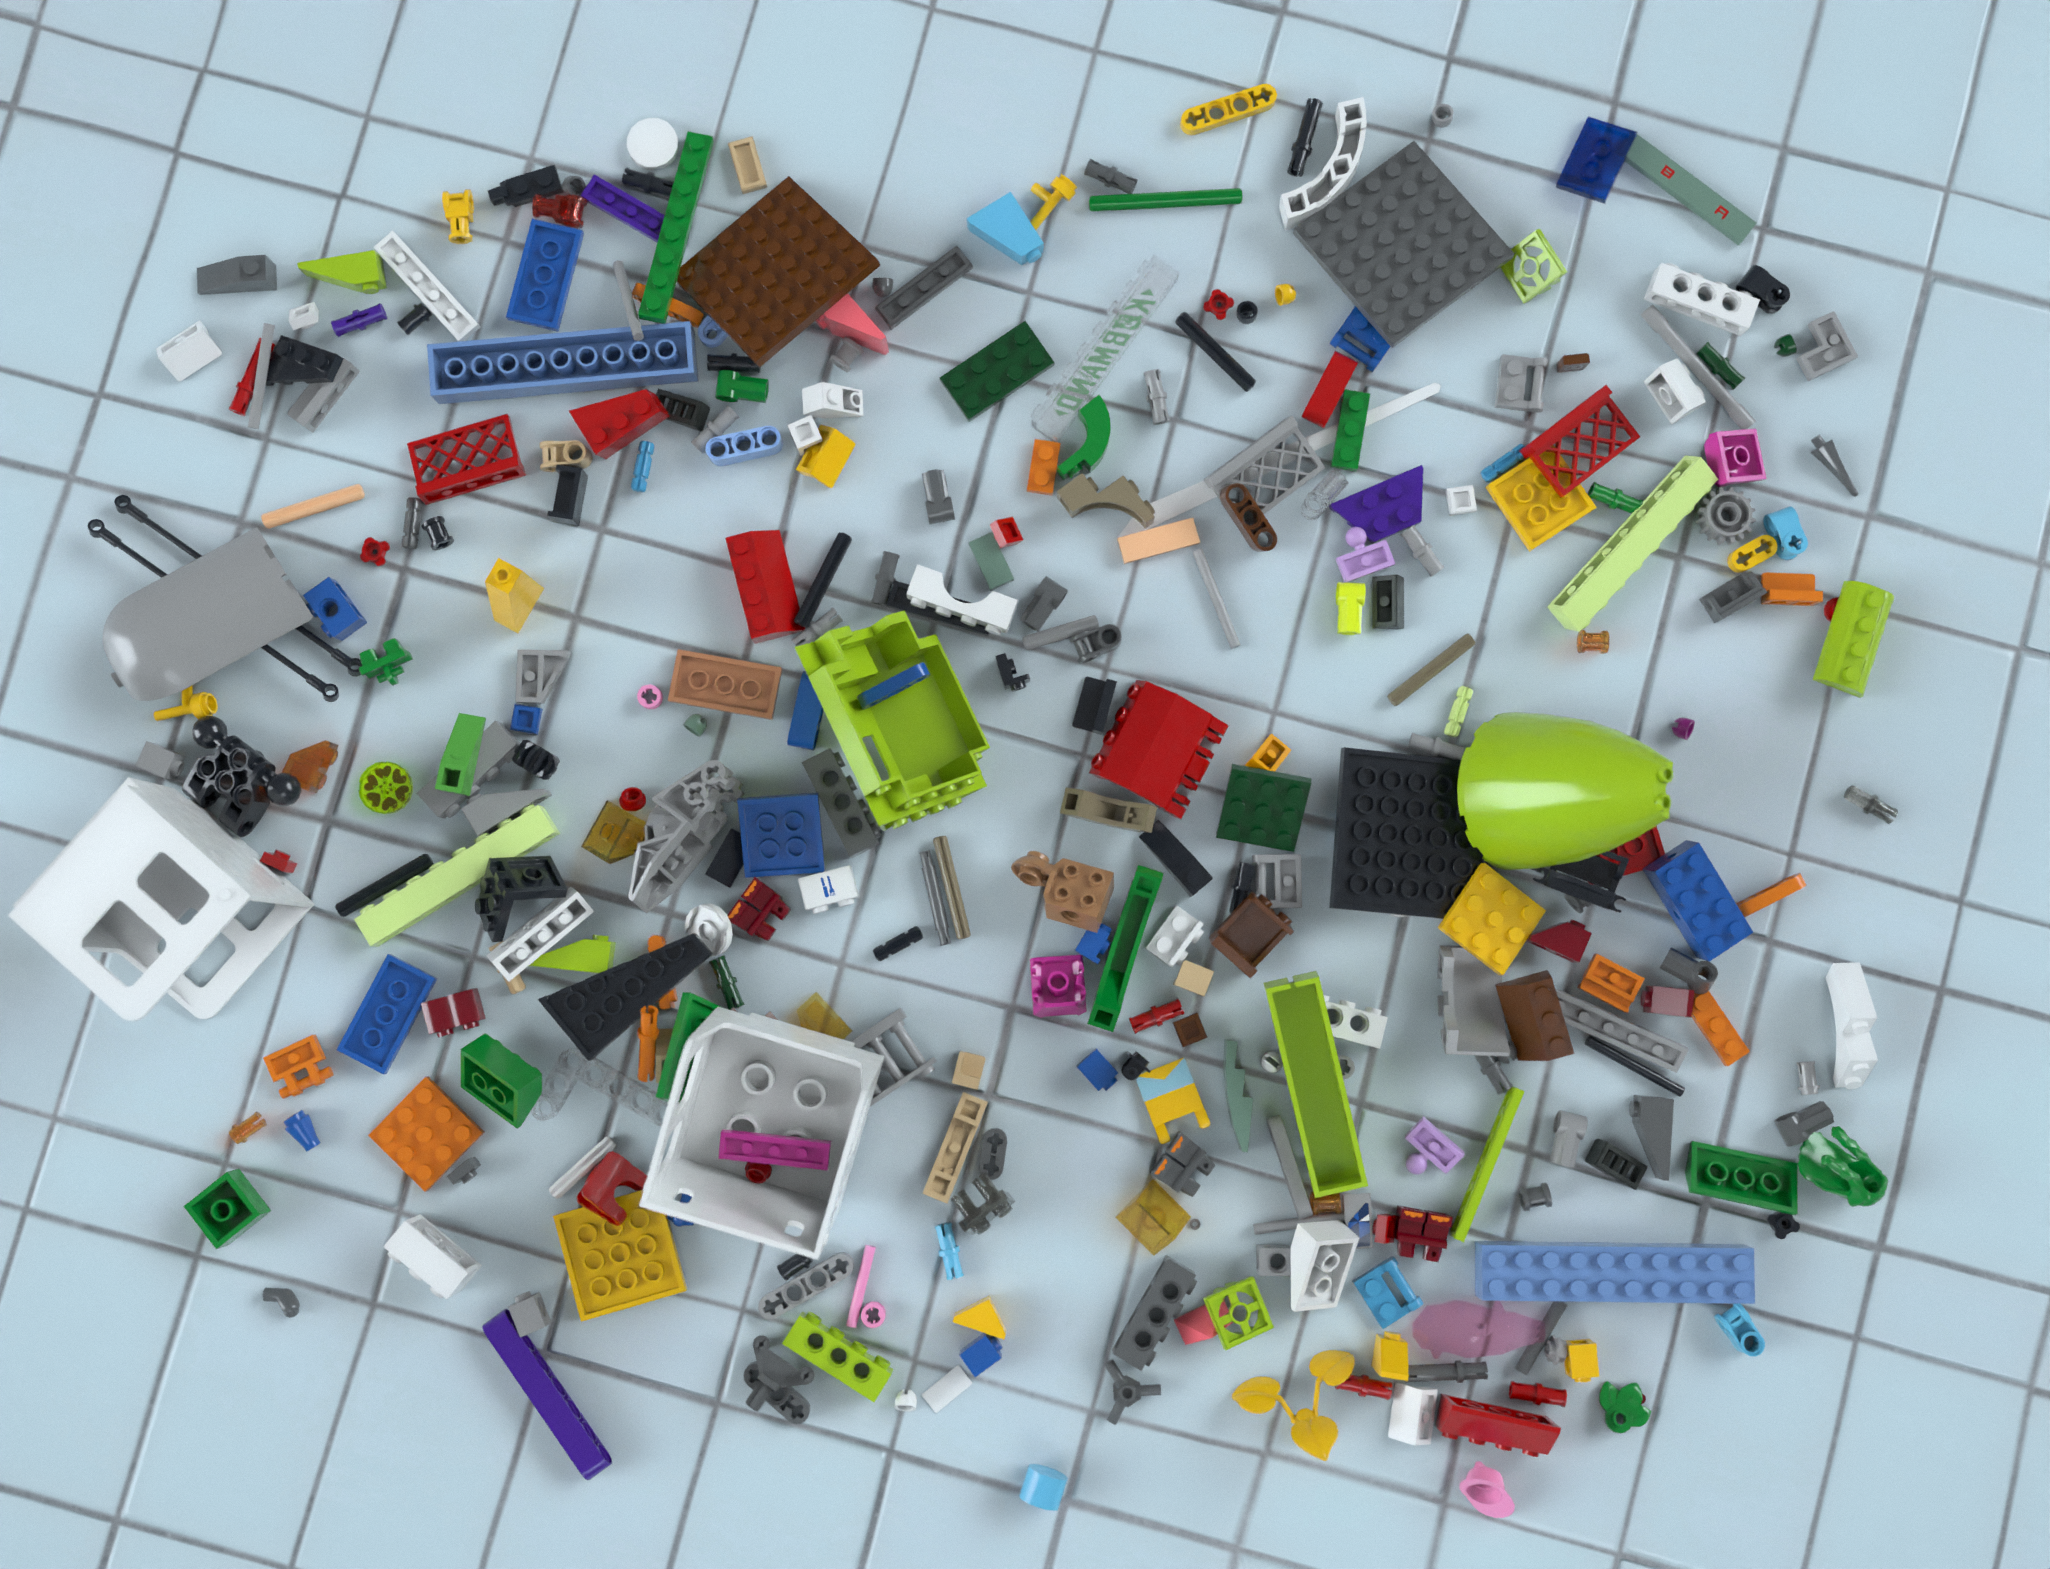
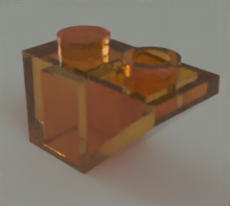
M325 740L290 754L282 773H289L295 776L301 783L302 789L317 793L326 783V772L329 766L333 765L337 759L339 745Z

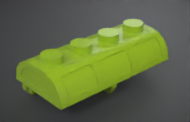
M1859 581L1843 582L1812 680L1858 698L1864 696L1890 609L1895 599L1892 593Z

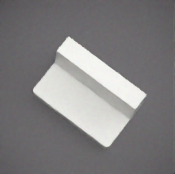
M200 320L156 348L159 360L177 381L184 380L222 355L220 348L210 338L207 328Z
M1396 1383L1389 1437L1415 1446L1431 1444L1438 1389L1432 1387H1413L1403 1383Z

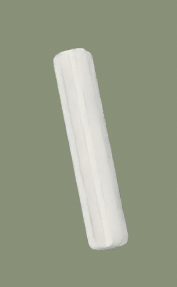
M609 1136L605 1137L549 1188L552 1196L556 1199L561 1198L591 1171L608 1152L613 1151L617 1146L613 1139Z

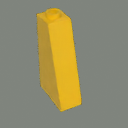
M498 558L485 580L493 618L499 624L519 633L544 588L522 570Z

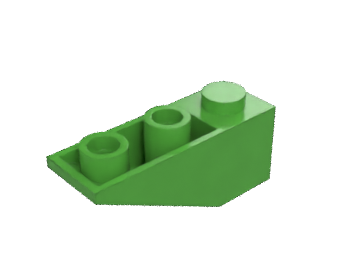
M463 713L458 714L440 762L435 789L470 796L486 721L485 717Z

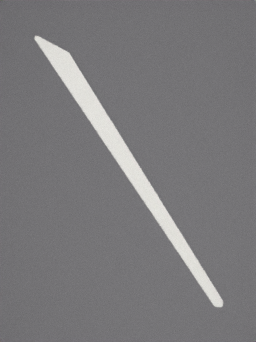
M1432 383L1369 410L1365 427L1439 393L1441 385ZM1338 424L1305 437V439L1314 451L1335 442ZM1299 441L1286 445L1284 450L1298 452ZM1270 452L1265 454L1264 466L1277 468L1279 453ZM1284 454L1282 466L1296 460L1297 456ZM1260 459L1253 464L1259 465ZM1248 467L1245 469L1243 481L1250 482L1256 479L1259 468ZM1263 469L1262 475L1271 472V470ZM1239 475L1233 478V480H1239ZM1205 481L1199 482L1150 503L1155 510L1153 514L1155 516L1154 523L1145 529L1132 517L1117 538L1148 530L1218 496L1212 488L1207 486ZM1228 482L1227 484H1225V485H1224L1223 487H1221L1220 489L1222 490L1225 486H1228V485H1231V484H1234V483H1229V482Z

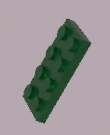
M1024 321L939 377V379L967 421L970 422L1053 367L1055 362L1027 322Z

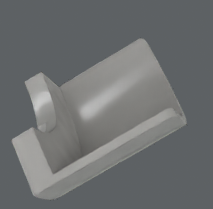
M1439 945L1437 979L1442 980L1443 996L1438 995L1437 998L1438 1016L1444 1017L1443 1028L1440 1033L1445 1054L1509 1056L1510 1048L1505 1032L1503 1010L1495 984L1502 983V975L1496 974L1461 946Z

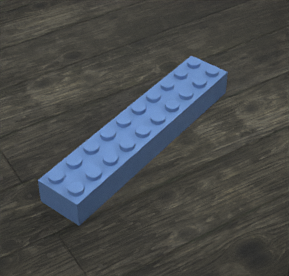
M690 321L642 325L644 338L640 341L633 339L630 327L427 344L430 396L438 404L697 382L699 380L695 331Z
M1475 1241V1296L1483 1301L1755 1304L1754 1248L1744 1244Z

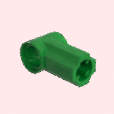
M720 370L718 372L716 399L724 402L745 400L766 403L769 392L768 379L742 376L738 372Z

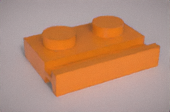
M1596 953L1593 955L1577 988L1624 1013H1628L1629 1007L1645 978Z

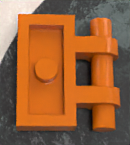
M316 1034L263 1057L273 1082L285 1080L287 1086L279 1089V1094L283 1099L291 1095L294 1097L303 1093L304 1089L313 1085L319 1086L325 1083L326 1079L334 1076L330 1066L322 1070L318 1068L317 1063L325 1060L326 1057ZM307 1069L309 1076L297 1080L295 1073Z

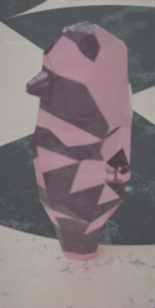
M1452 1300L1442 1304L1427 1305L1412 1323V1336L1421 1349L1430 1350L1434 1359H1439L1442 1352L1456 1354L1464 1358L1502 1355L1523 1346L1545 1342L1544 1321L1513 1311H1505L1500 1301H1495L1492 1308L1462 1300Z

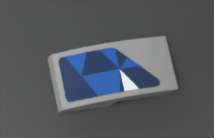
M1370 1193L1342 1195L1343 1223L1359 1237L1356 1249L1373 1248Z

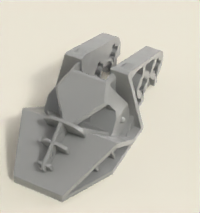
M711 760L704 763L651 798L656 806L650 812L645 824V841L638 843L636 852H634L635 861L628 898L645 913H648L675 892L713 848L709 842L727 822L728 818L723 812L724 807L722 803H729L731 801L737 803L738 798H743L744 792L741 791L743 784L733 777L734 773L720 761ZM711 772H718L719 776L714 778L710 774Z

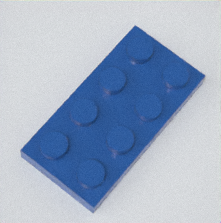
M536 219L531 220L506 318L509 321L559 332L584 237L582 230Z
M387 954L343 1036L337 1051L383 1075L387 1074L422 1009L421 1003L426 1001L438 978L392 954Z

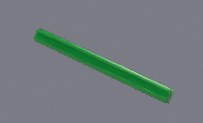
M1240 188L1096 195L1089 197V209L1093 212L1229 205L1242 203L1243 195Z

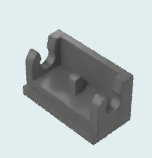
M1752 571L1749 573L1743 572L1699 600L1712 621L1716 623L1766 594L1767 591Z

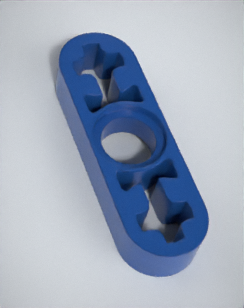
M924 662L919 663L859 694L857 699L862 709L870 708L930 676V673Z

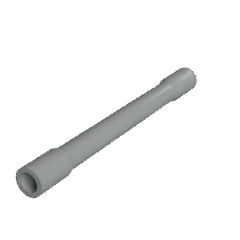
M1651 305L1641 314L1650 327L1666 341L1725 408L1728 415L1741 430L1748 429L1756 422L1672 329L1668 321L1654 305Z

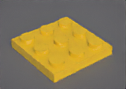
M1543 452L1539 455L1546 465L1554 466L1555 453ZM1560 455L1559 467L1569 468ZM1530 458L1485 487L1529 552L1597 508L1581 484L1560 498ZM1559 472L1558 481L1565 489L1570 485L1571 474Z
M1481 863L1437 928L1496 974L1504 975L1546 910L1486 863Z

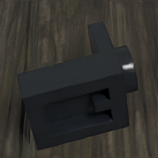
M1006 653L995 656L1005 690L1011 688L1013 692L1026 688V683L1030 682L1029 674L1013 678V674L1017 673L1013 659H1007Z

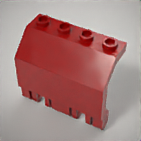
M1136 680L1127 691V699L1124 705L1117 710L1112 728L1104 735L1103 746L1100 752L1093 757L1089 773L1097 778L1108 780L1126 788L1156 805L1162 811L1181 820L1187 809L1175 803L1172 799L1185 806H1189L1191 801L1187 797L1176 793L1179 785H1183L1188 790L1196 791L1198 785L1187 778L1200 783L1210 764L1208 760L1201 756L1211 760L1214 756L1211 750L1200 746L1203 737L1214 744H1220L1222 738L1216 734L1224 736L1229 725L1174 692L1148 681Z

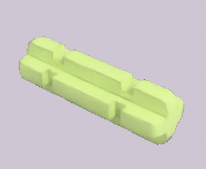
M1465 686L1458 688L1456 694L1458 698L1454 700L1448 718L1449 723L1445 726L1444 734L1450 737H1457L1461 730L1460 724H1463L1469 706L1467 702L1471 700L1473 694L1471 688Z

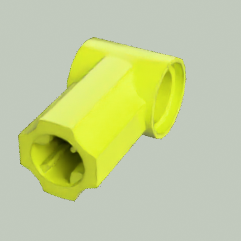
M1337 583V634H1361L1362 607L1364 606L1366 595L1365 583Z

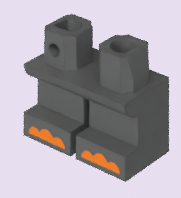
M1178 1131L1165 1151L1184 1164V1166H1181L1163 1153L1151 1169L1150 1174L1179 1193L1181 1191L1193 1197L1201 1185L1190 1178L1195 1169L1208 1176L1215 1167V1164L1206 1156V1152Z

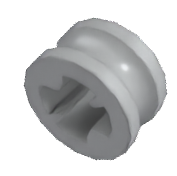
M1338 1056L1339 1063H1341V1060L1346 1061L1349 1071L1348 1073L1343 1072L1342 1076L1343 1080L1348 1079L1354 1073V1062L1348 1056Z

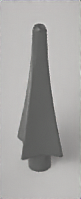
M1820 434L1811 439L1816 449L1810 453L1838 478L1852 496H1857L1858 491L1844 468L1833 440L1825 442Z

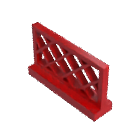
M1607 385L1603 386L1520 450L1525 459L1529 457L1560 498L1572 491L1641 437L1609 396L1613 392ZM1604 405L1612 413L1611 421L1599 419L1600 408ZM1582 422L1593 424L1592 436L1580 434ZM1599 425L1611 427L1610 439L1598 437ZM1616 428L1624 429L1630 439L1626 442L1615 440ZM1563 437L1574 439L1573 451L1561 449ZM1579 440L1591 441L1590 454L1578 452ZM1597 443L1609 444L1608 456L1596 455ZM1543 452L1555 453L1554 466L1546 465L1539 455ZM1560 454L1572 456L1571 469L1559 467ZM1578 457L1590 459L1588 471L1577 470ZM1559 472L1571 474L1570 485L1565 489L1558 481Z
M508 414L407 443L417 483L415 486L417 496L425 505L526 476ZM505 423L506 430L501 438L490 434L495 426ZM478 432L482 436L475 446L466 442L470 433ZM487 438L498 442L491 454L481 449ZM452 439L457 443L450 453L440 449L446 440ZM462 445L472 449L466 461L456 457ZM503 445L510 448L513 457L500 459L496 456ZM427 446L432 450L424 461L417 457L416 449ZM437 453L447 457L441 468L430 464ZM478 453L488 457L482 466L476 467L471 464ZM453 460L463 465L458 473L450 474L446 472ZM427 468L438 472L433 480L423 482L422 476Z

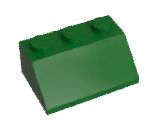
M486 1033L461 1048V1088L515 1128L521 1127L542 1094V1073L536 1067H532L522 1060L518 1054L504 1047L500 1041L493 1039Z

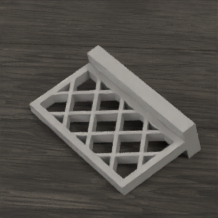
M1290 416L1206 477L1204 481L1209 488L1213 489L1219 499L1220 488L1228 482L1256 487L1254 500L1258 506L1263 507L1261 511L1265 514L1326 467L1296 426L1298 423L1294 417ZM1292 434L1299 441L1298 452L1284 450L1286 439ZM1281 443L1280 449H1275ZM1269 451L1279 453L1277 468L1264 466L1265 454ZM1284 454L1297 456L1295 471L1282 469ZM1301 457L1311 458L1316 468L1309 473L1300 472ZM1260 459L1259 465L1253 464ZM1248 467L1259 468L1256 483L1243 481L1244 471ZM1263 469L1276 471L1274 486L1261 484ZM1281 472L1294 474L1291 487H1279ZM1239 475V480H1233V478ZM1299 475L1304 476L1303 478H1301V479L1298 481V476H1299ZM1260 488L1273 490L1272 501L1268 504L1258 502ZM1278 490H1279V491H1284V492L1281 493L1279 496H1277ZM1237 491V493H1236V499L1230 498V500H1231L1232 502H1235V503L1238 502V500H1239V493H1238V491ZM1253 514L1244 521L1246 524L1250 525L1253 523Z

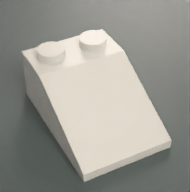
M1341 1220L1298 1223L1291 1244V1309L1294 1312L1337 1307L1359 1241V1237Z

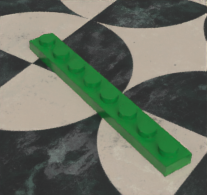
M687 132L638 312L639 319L662 324L666 323L714 144L713 136Z

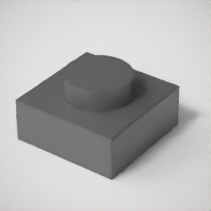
M476 1157L469 1158L447 1177L453 1185L461 1181L466 1184L477 1175L475 1170L481 1166V1163Z

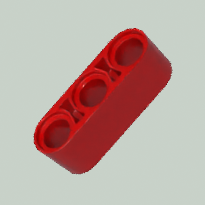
M1335 351L1301 417L1324 429L1358 362Z

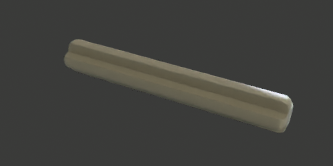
M1469 634L1462 636L1387 696L1391 704L1394 706L1399 705L1473 647L1475 640Z
M939 836L933 839L956 937L958 939H965L970 937L971 933L948 839L946 836Z

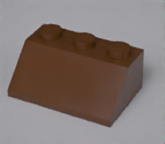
M1548 970L1495 984L1511 1040L1517 1050L1518 1061H1550L1575 1054L1553 979Z

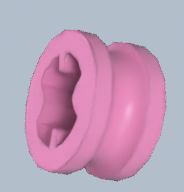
M649 684L639 689L637 699L643 707L656 709L663 701V694L656 686ZM649 690H652V693L657 696L656 700H652L653 703L648 704V701L643 698L645 693L649 694Z
M879 1302L867 1303L861 1312V1320L869 1328L879 1327L886 1317L885 1308ZM869 1308L871 1311H873V1308L879 1310L878 1316L880 1319L878 1321L876 1319L873 1322L868 1320L869 1314L866 1311Z

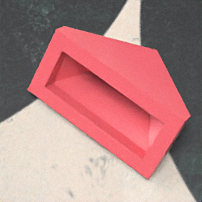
M1224 1300L1220 1305L1219 1317L1229 1312ZM1205 1304L1174 1319L1185 1345L1211 1339L1217 1335ZM1233 1322L1224 1325V1328L1228 1327Z

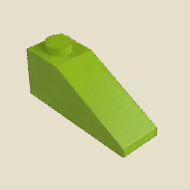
M375 250L297 263L298 268L307 277L357 292L375 294L381 289H387L383 259Z
M593 934L592 940L583 939L542 954L529 966L601 973L613 967L616 942L608 941L609 936Z

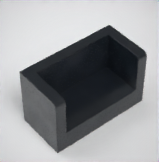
M556 465L555 470L559 473V480L553 511H548L547 517L554 523L579 526L588 475L582 468Z

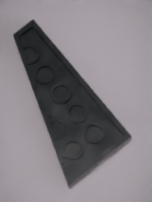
M693 933L537 1000L588 1061H592L641 1018L640 1010L642 1007L645 1006L647 1012L648 1006L657 1004L713 953L700 937Z

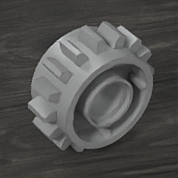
M1720 487L1716 490V493L1711 491L1706 494L1707 499L1703 498L1699 501L1702 508L1695 511L1699 515V519L1695 523L1701 527L1700 534L1705 533L1708 536V541L1712 539L1717 540V545H1721L1724 541L1731 545L1735 543V539L1738 542L1744 539V534L1752 531L1749 525L1756 521L1752 517L1755 508H1751V499H1746L1743 496V491L1739 493L1734 492L1733 487L1724 491L1723 487ZM1721 511L1728 513L1729 522L1721 517Z

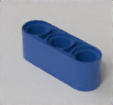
M803 671L787 745L814 751L824 709L806 671Z

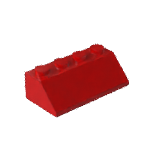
M780 530L749 531L726 537L752 641L757 644L805 631V628L794 622L800 606Z
M1441 1394L1435 1423L1436 1428L1446 1438L1458 1440L1459 1436L1467 1437L1469 1442L1477 1445H1485V1442L1495 1443L1496 1448L1505 1451H1512V1447L1522 1449L1523 1454L1538 1457L1539 1453L1548 1455L1561 1431V1428L1547 1416Z

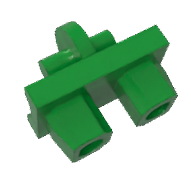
M395 638L382 644L387 655L380 659L373 648L359 654L362 663L359 671L362 676L366 675L369 679L377 676L379 683L388 680L392 686L399 684L397 676L405 673L403 667L399 665L411 661L413 658L411 653L405 650Z

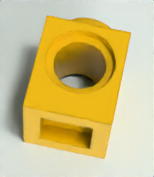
M1590 1339L1566 1340L1565 1374L1574 1379L1575 1382H1590L1591 1377H1599L1596 1343Z

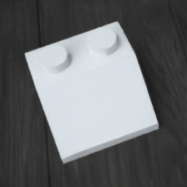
M1678 358L1658 367L1644 381L1671 425L1706 403L1703 391L1693 383L1688 368L1683 363H1680Z

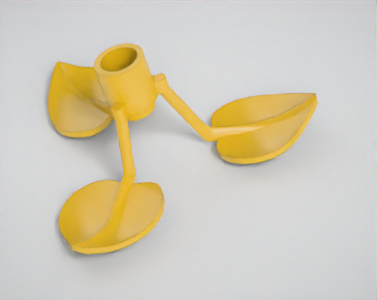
M1327 1350L1316 1354L1311 1359L1309 1364L1310 1373L1318 1377L1315 1382L1312 1410L1303 1408L1294 1415L1283 1397L1277 1395L1280 1391L1279 1382L1265 1376L1254 1377L1243 1382L1233 1392L1232 1400L1236 1401L1245 1411L1254 1414L1268 1412L1275 1406L1276 1401L1280 1402L1290 1417L1291 1423H1294L1291 1429V1437L1294 1443L1308 1454L1327 1461L1329 1453L1338 1437V1427L1332 1419L1318 1416L1320 1385L1324 1381L1327 1385L1336 1386L1347 1380L1355 1366L1354 1355L1345 1351Z

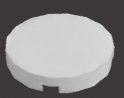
M646 118L638 121L631 128L627 136V149L632 160L639 167L646 170L663 169L675 160L679 152L678 137L674 128L668 122L659 118Z
M701 904L691 909L686 917L685 932H688L689 935L696 933L713 953L710 957L720 955L728 949L733 936L732 925L727 914L720 907L714 904Z

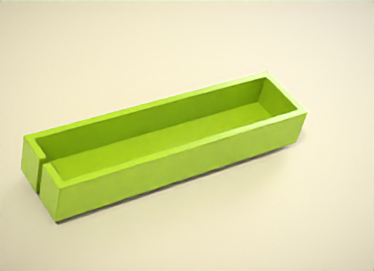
M1317 971L1292 976V982H1289L1287 977L1264 982L1265 993L1315 1198L1367 1187L1366 1173Z

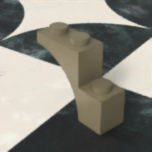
M1081 473L1057 491V499L1072 518L1088 510L1107 508L1130 515L1145 529L1154 523V508L1147 500L1142 501L1138 495L1140 491L1131 479L1127 481L1124 475L1097 493L1096 491L1099 489L1091 477L1086 478Z

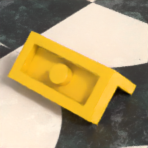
M820 425L818 431L823 441L807 448L796 470L802 475L815 478L828 488H833L855 447V443L837 429Z

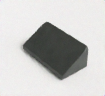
M1398 574L1372 577L1373 629H1404V578Z

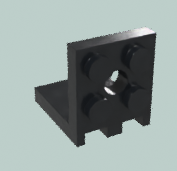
M551 856L489 858L484 878H481L480 881L481 891L479 898L475 900V912L479 914L483 922V929L488 933L491 941L503 942L514 900L565 898L568 889Z

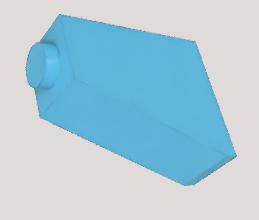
M1011 192L967 218V228L971 233L1020 265L1026 262H1035L1042 256L1041 253L1044 252L1043 241Z

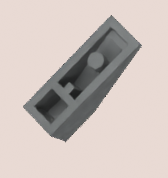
M266 255L238 256L197 268V293L199 295L277 290L276 264Z
M1634 1095V1100L1629 1105L1632 1123L1655 1178L1669 1181L1674 1099Z

